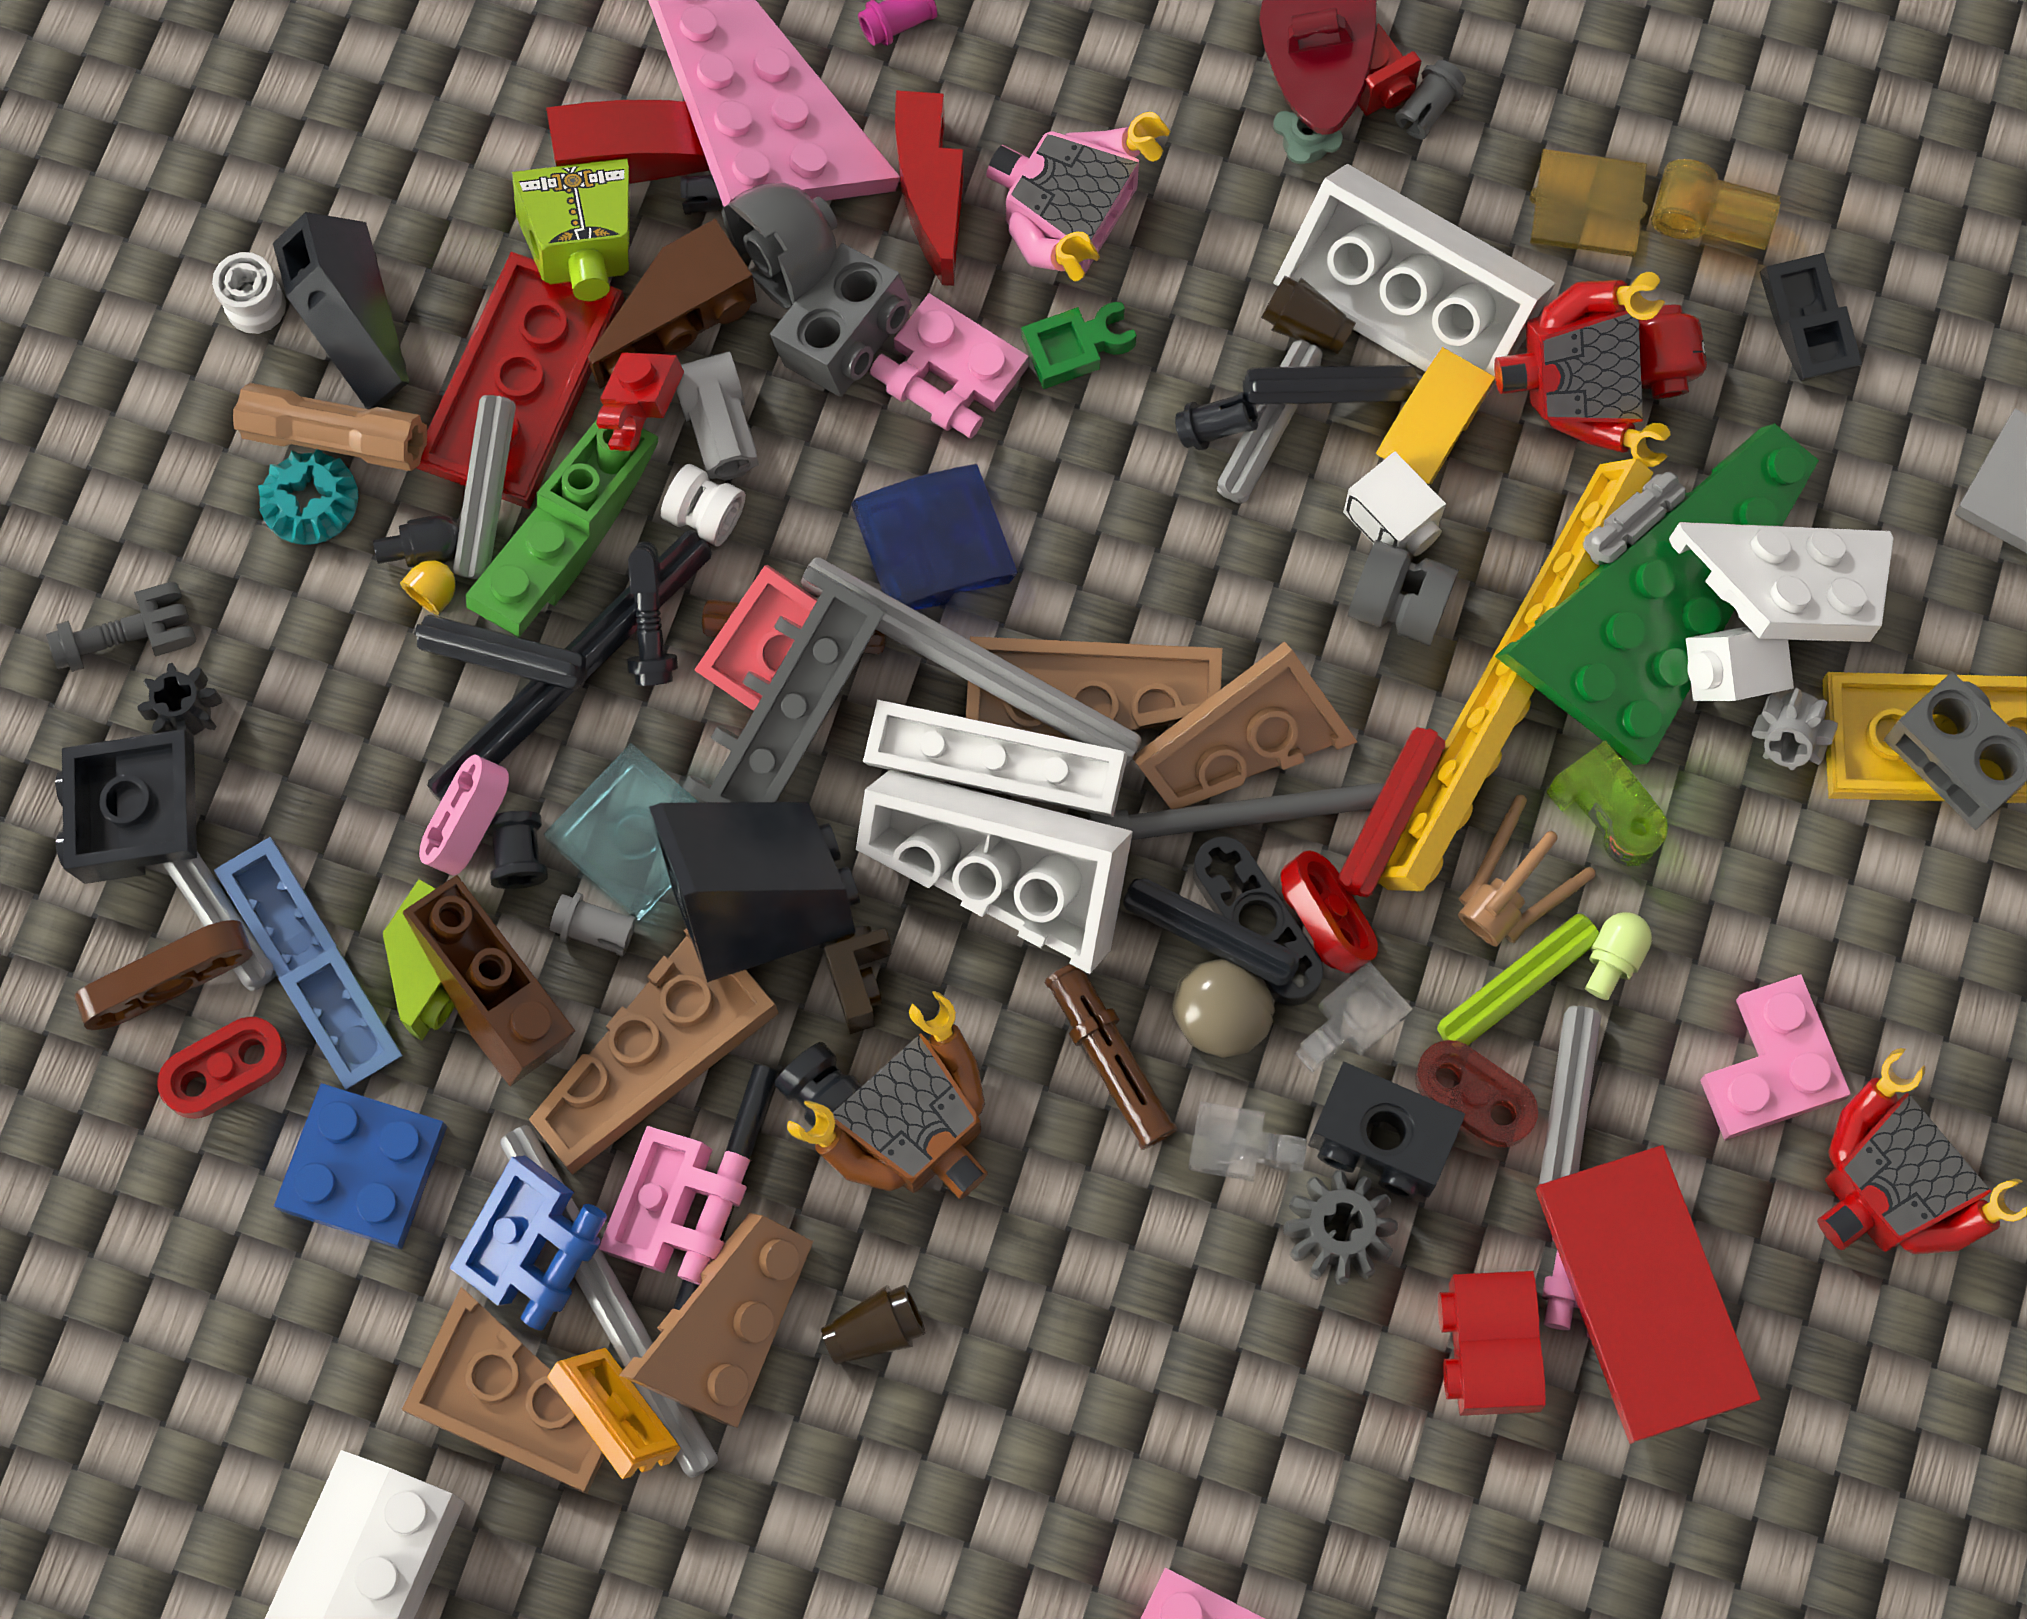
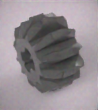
M1336 1170L1331 1180V1191L1327 1189L1322 1180L1315 1176L1309 1179L1306 1185L1311 1199L1298 1195L1292 1197L1289 1208L1301 1219L1286 1221L1283 1227L1284 1235L1292 1238H1305V1240L1298 1243L1292 1249L1290 1256L1297 1262L1313 1254L1317 1259L1313 1263L1309 1275L1315 1280L1320 1279L1327 1264L1334 1266V1279L1339 1286H1345L1348 1283L1350 1264L1353 1265L1361 1277L1369 1279L1375 1273L1374 1264L1370 1256L1387 1261L1393 1252L1392 1247L1380 1237L1394 1235L1398 1230V1222L1391 1218L1376 1217L1389 1207L1391 1200L1386 1194L1379 1195L1371 1201L1365 1198L1372 1181L1370 1178L1362 1176L1353 1191L1347 1189L1345 1172L1343 1170ZM1335 1214L1348 1217L1345 1222L1346 1226L1352 1222L1356 1226V1229L1352 1230L1346 1242L1333 1239L1336 1230L1327 1233L1325 1227L1330 1225Z

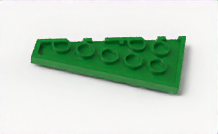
M1776 424L1761 427L1714 467L1709 477L1691 492L1686 493L1684 500L1673 510L1668 511L1665 517L1633 545L1626 544V551L1614 562L1600 565L1579 583V588L1557 607L1546 611L1534 622L1535 626L1516 642L1509 643L1495 657L1633 765L1648 764L1691 688V680L1688 675L1686 638L1723 631L1735 610L1730 603L1721 599L1705 582L1712 572L1691 549L1679 554L1672 547L1669 540L1670 536L1679 522L1783 526L1819 460Z

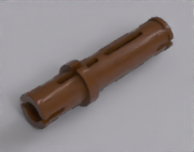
M1068 964L1046 978L1044 983L1047 988H1050L1073 1028L1069 1036L1075 1046L1083 1045L1104 1081L1108 1092L1138 1140L1140 1149L1150 1148L1176 1132L1178 1128L1175 1123H1172L1148 1082L1145 1073L1140 1068L1116 1027L1120 1021L1113 1008L1106 1010L1086 973L1074 965Z

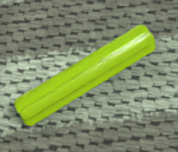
M1575 914L1444 1017L1437 1027L1442 1039L1454 1051H1462L1590 950L1599 935L1596 926L1584 914Z

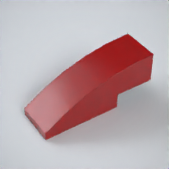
M896 90L895 134L901 190L910 224L925 258L940 283L946 286H954L964 182L963 149L943 148L945 129L943 93Z
M613 100L546 108L556 167L627 158L629 184L710 171L685 101Z

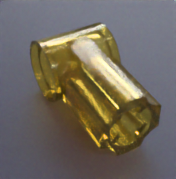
M1677 159L1665 166L1651 217V224L1661 234L1675 239L1692 240L1706 234L1765 250L1778 216L1781 196L1718 180L1715 170L1707 164L1696 160Z

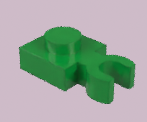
M1112 302L1104 305L1096 313L1095 319L1086 322L1082 317L1079 307L1021 327V338L1043 390L1100 370L1101 359L1098 354L1099 352L1104 351L1113 355H1121L1131 351L1136 346L1137 335L1134 329L1122 334H1114L1107 329L1110 324L1124 319L1125 308L1122 302Z

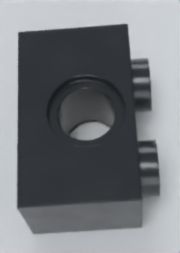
M1343 1061L1308 1146L1319 1150L1317 1157L1333 1168L1353 1173L1355 1168L1358 1167L1379 1176L1378 1184L1395 1195L1407 1199H1415L1418 1193L1429 1198L1437 1185L1466 1114ZM1375 1122L1389 1123L1398 1131L1401 1141L1400 1145L1390 1150L1377 1148L1370 1142L1366 1128Z

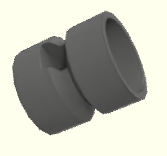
M1375 540L1348 611V617L1381 628L1388 622L1395 623L1398 635L1431 646L1459 569L1425 558L1418 564H1414L1411 562L1409 551ZM1401 591H1404V592H1406V593H1408V594H1407V595H1403V594H1400V593H1401Z

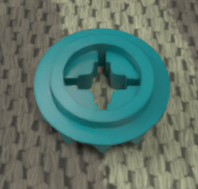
M316 449L314 453L302 454L291 450L289 458L278 465L270 464L269 475L263 485H258L260 495L259 511L267 526L280 538L295 544H318L335 537L350 523L358 505V487L351 471L341 458L336 459L326 455L319 449ZM311 477H313L318 493L326 495V497L310 499L307 507H304L303 513H301L300 504L296 496L288 493L303 491L307 482H310Z

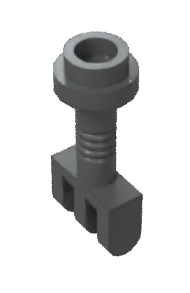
M169 582L134 592L141 613L121 618L120 621L115 620L114 623L110 621L108 625L103 623L101 626L96 625L73 632L69 620L56 624L58 630L47 633L46 637L57 670L69 666L72 672L84 669L81 656L104 650L107 646H118L120 643L124 644L126 641L131 642L145 637H149L155 657L194 644L196 637L192 627L182 626L166 630L182 625L189 620L186 606L175 604L159 609V607L175 603L182 598L179 585L175 582Z

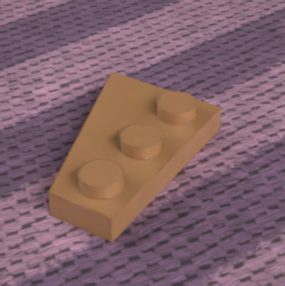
M1283 642L1137 752L1133 760L1170 809H1178L1242 786L1247 777L1277 766L1285 770L1305 762L1304 756L1330 746H1334L1338 750L1357 743V740L1293 650Z
M461 1287L402 1410L407 1414L588 1494L605 1457L547 1376L551 1370Z

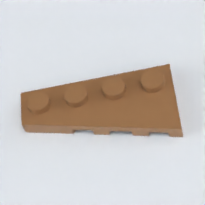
M970 636L971 642L1132 731L1177 723L1221 690L1223 648ZM968 681L966 718L1075 741Z
M687 928L684 930L686 937L669 958L663 956L647 975L649 982L627 1009L622 1006L606 1025L608 1032L589 1055H581L529 1118L538 1133L572 1175L779 1014L774 1002L747 970L707 983Z

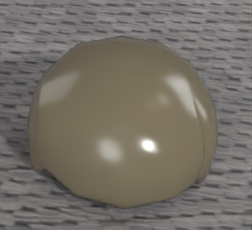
M1224 958L1200 963L1193 967L1179 980L1172 1003V1015L1175 1017L1188 1043L1202 1052L1220 1058L1249 1053L1267 1037L1275 1013L1273 997L1265 980Z

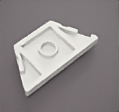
M1679 522L1669 538L1672 547L1679 554L1691 549L1712 572L1705 582L1721 599L1727 601L1736 609L1739 618L1759 639L1870 642L1882 626L1893 545V536L1890 531Z

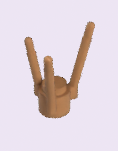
M1520 794L1515 797L1508 813H1506L1472 883L1458 898L1465 905L1458 913L1459 919L1476 936L1496 947L1504 938L1511 943H1515L1531 924L1577 892L1579 888L1592 880L1596 874L1593 868H1585L1521 914L1520 909L1525 904V900L1517 890L1557 841V834L1553 831H1548L1506 882L1495 878L1490 885H1487L1527 803L1526 797Z

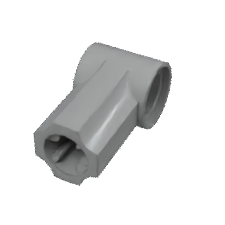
M730 351L682 364L684 374L677 387V394L685 420H691L709 479L717 478L726 481L744 476L747 471L759 464L750 427L746 422L742 405H745L744 396Z

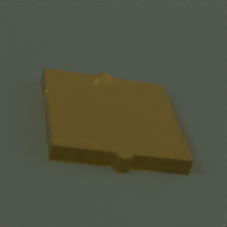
M1543 149L1537 187L1533 188L1530 194V201L1535 204L1530 243L1635 257L1640 219L1645 217L1648 209L1647 204L1642 202L1647 164Z

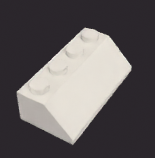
M1349 164L1344 165L1324 179L1273 282L1279 286L1284 275L1297 282L1302 277L1346 314V317L1356 322L1353 330L1425 372L1441 348L1444 347L1495 376V358L1516 354L1526 339V323L1530 319L1538 317L1556 284ZM1496 380L1494 381V383H1493L1492 387L1490 388L1489 392L1487 393L1486 397L1488 396V394L1490 393V391L1492 390V388H1493L1494 385L1496 384Z
M341 1450L265 1619H414L465 1501L450 1492L397 1470Z

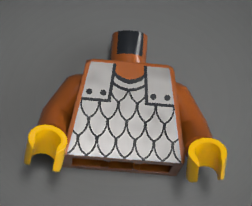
M932 991L940 1005V1011L934 1019L925 1021L921 1011L914 1004L909 1009L911 1020L924 1032L931 1034L929 1041L920 1033L833 1113L824 1105L813 1101H804V1104L811 1108L816 1116V1123L810 1131L806 1132L799 1124L792 1121L788 1122L787 1128L789 1133L795 1138L815 1144V1150L848 1181L889 1192L903 1186L912 1193H915L937 1175L961 1200L970 1194L988 1175L986 1169L965 1148L981 1132V1121L978 1116L983 1111L985 1099L978 1062L960 1029L953 1024L956 1014L954 1006L941 993Z

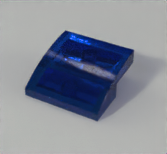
M977 464L951 468L905 480L855 498L851 504L883 593L914 610L946 605L954 593L1009 584L1018 573Z

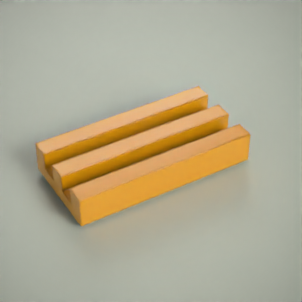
M606 1347L557 1361L547 1376L622 1479L633 1476L638 1468L643 1473L652 1470L657 1462L660 1466H664L673 1461L681 1449L634 1384L630 1380L619 1376L623 1370Z

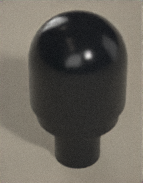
M433 515L407 520L408 524L399 525L400 535L373 540L378 564L403 559L406 560L408 568L415 567L424 561H438L446 564L455 558L459 527L448 517Z

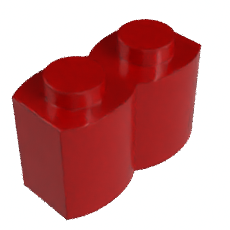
M1534 1271L1453 1274L1449 1282V1292L1438 1293L1441 1333L1452 1332L1454 1344V1358L1444 1359L1443 1363L1446 1399H1458L1460 1416L1541 1412L1546 1405Z

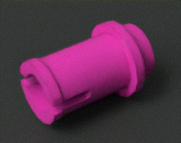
M870 0L866 2V9L858 13V20L866 39L871 45L874 46L881 42L884 46H888L893 43V36L924 21L936 18L938 13L934 0H884L880 3Z

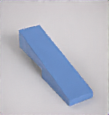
M269 837L214 869L259 946L272 963L280 983L345 1090L403 1056L276 842Z

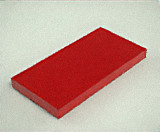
M510 252L427 430V445L423 450L420 465L417 469L466 486L479 400L484 395L506 397L515 403L516 409L501 499L530 509L592 373L588 355L621 309L625 300L623 291L610 286L607 295L595 301L579 300L573 294L571 282L549 284L542 280L534 259Z
M1663 1145L1540 1184L1535 1188L1629 1444L1761 1400Z

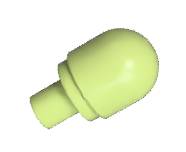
M1621 912L1605 921L1591 947L1592 954L1589 960L1596 968L1585 987V990L1590 994L1603 1000H1609L1619 978L1630 980L1633 973L1638 972L1652 942L1650 927L1643 918L1634 913Z

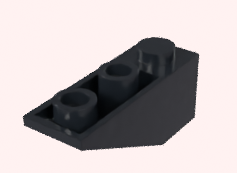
M305 212L273 242L286 296L365 408L381 407L409 383L367 223Z

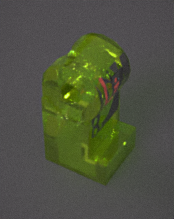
M1606 740L1557 775L1546 792L1561 811H1564L1576 802L1603 834V846L1608 856L1619 864L1639 866L1649 861L1666 839L1668 824L1663 811Z

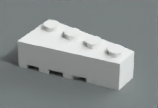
M890 769L865 789L856 850L927 888L934 885L962 900L960 906L981 917L986 913L1019 930L1017 936L1040 948L1045 944L1070 957V964L1091 974L1111 951L1133 831Z

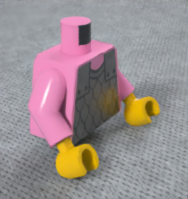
M1142 113L1131 122L1129 127L1107 131L1072 132L1065 135L1054 131L1047 132L1043 135L1030 158L1004 145H1001L996 150L989 163L986 177L1010 189L1006 198V222L1009 225L1010 235L1029 265L1050 270L1066 271L1071 280L1079 281L1085 276L1092 262L1100 259L1098 252L1137 189L1139 159L1135 157L1141 153L1148 161L1154 162L1162 156L1163 149L1155 138L1159 136L1167 137L1171 131L1156 113Z

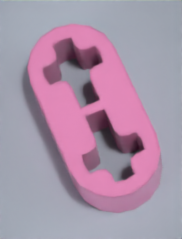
M477 755L469 757L461 765L422 837L419 852L422 863L452 876L459 874L467 866L506 794L509 783V774L506 768Z

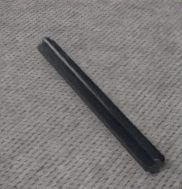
M693 530L685 531L659 557L661 585L659 586L660 607L711 559L712 552L710 546ZM630 586L564 648L581 653L586 658V669L588 670L586 679L638 630L634 594H631ZM531 680L428 780L427 786L430 792L441 802L461 765L473 755L480 756L499 765L575 690H568Z

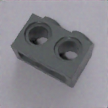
M841 243L836 249L835 260L827 274L814 287L794 302L772 330L770 336L784 367L842 397L854 380H859L866 374L872 363L873 356L889 335L895 334L901 329L912 304L899 272ZM834 343V344H832L831 346H828V347H826V348H823L824 346H826V345H828V344Z
M1953 671L1901 717L1884 738V741L1975 831L2027 784V734L2017 727L2007 725L1991 709L1990 701L1985 693L1973 683L1963 682ZM1932 715H1944L1951 719L1956 725L1958 734L1952 735L1942 732L1935 725ZM1985 759L1996 763L2003 772L2004 780H1994L1988 777L1982 771L1979 760Z

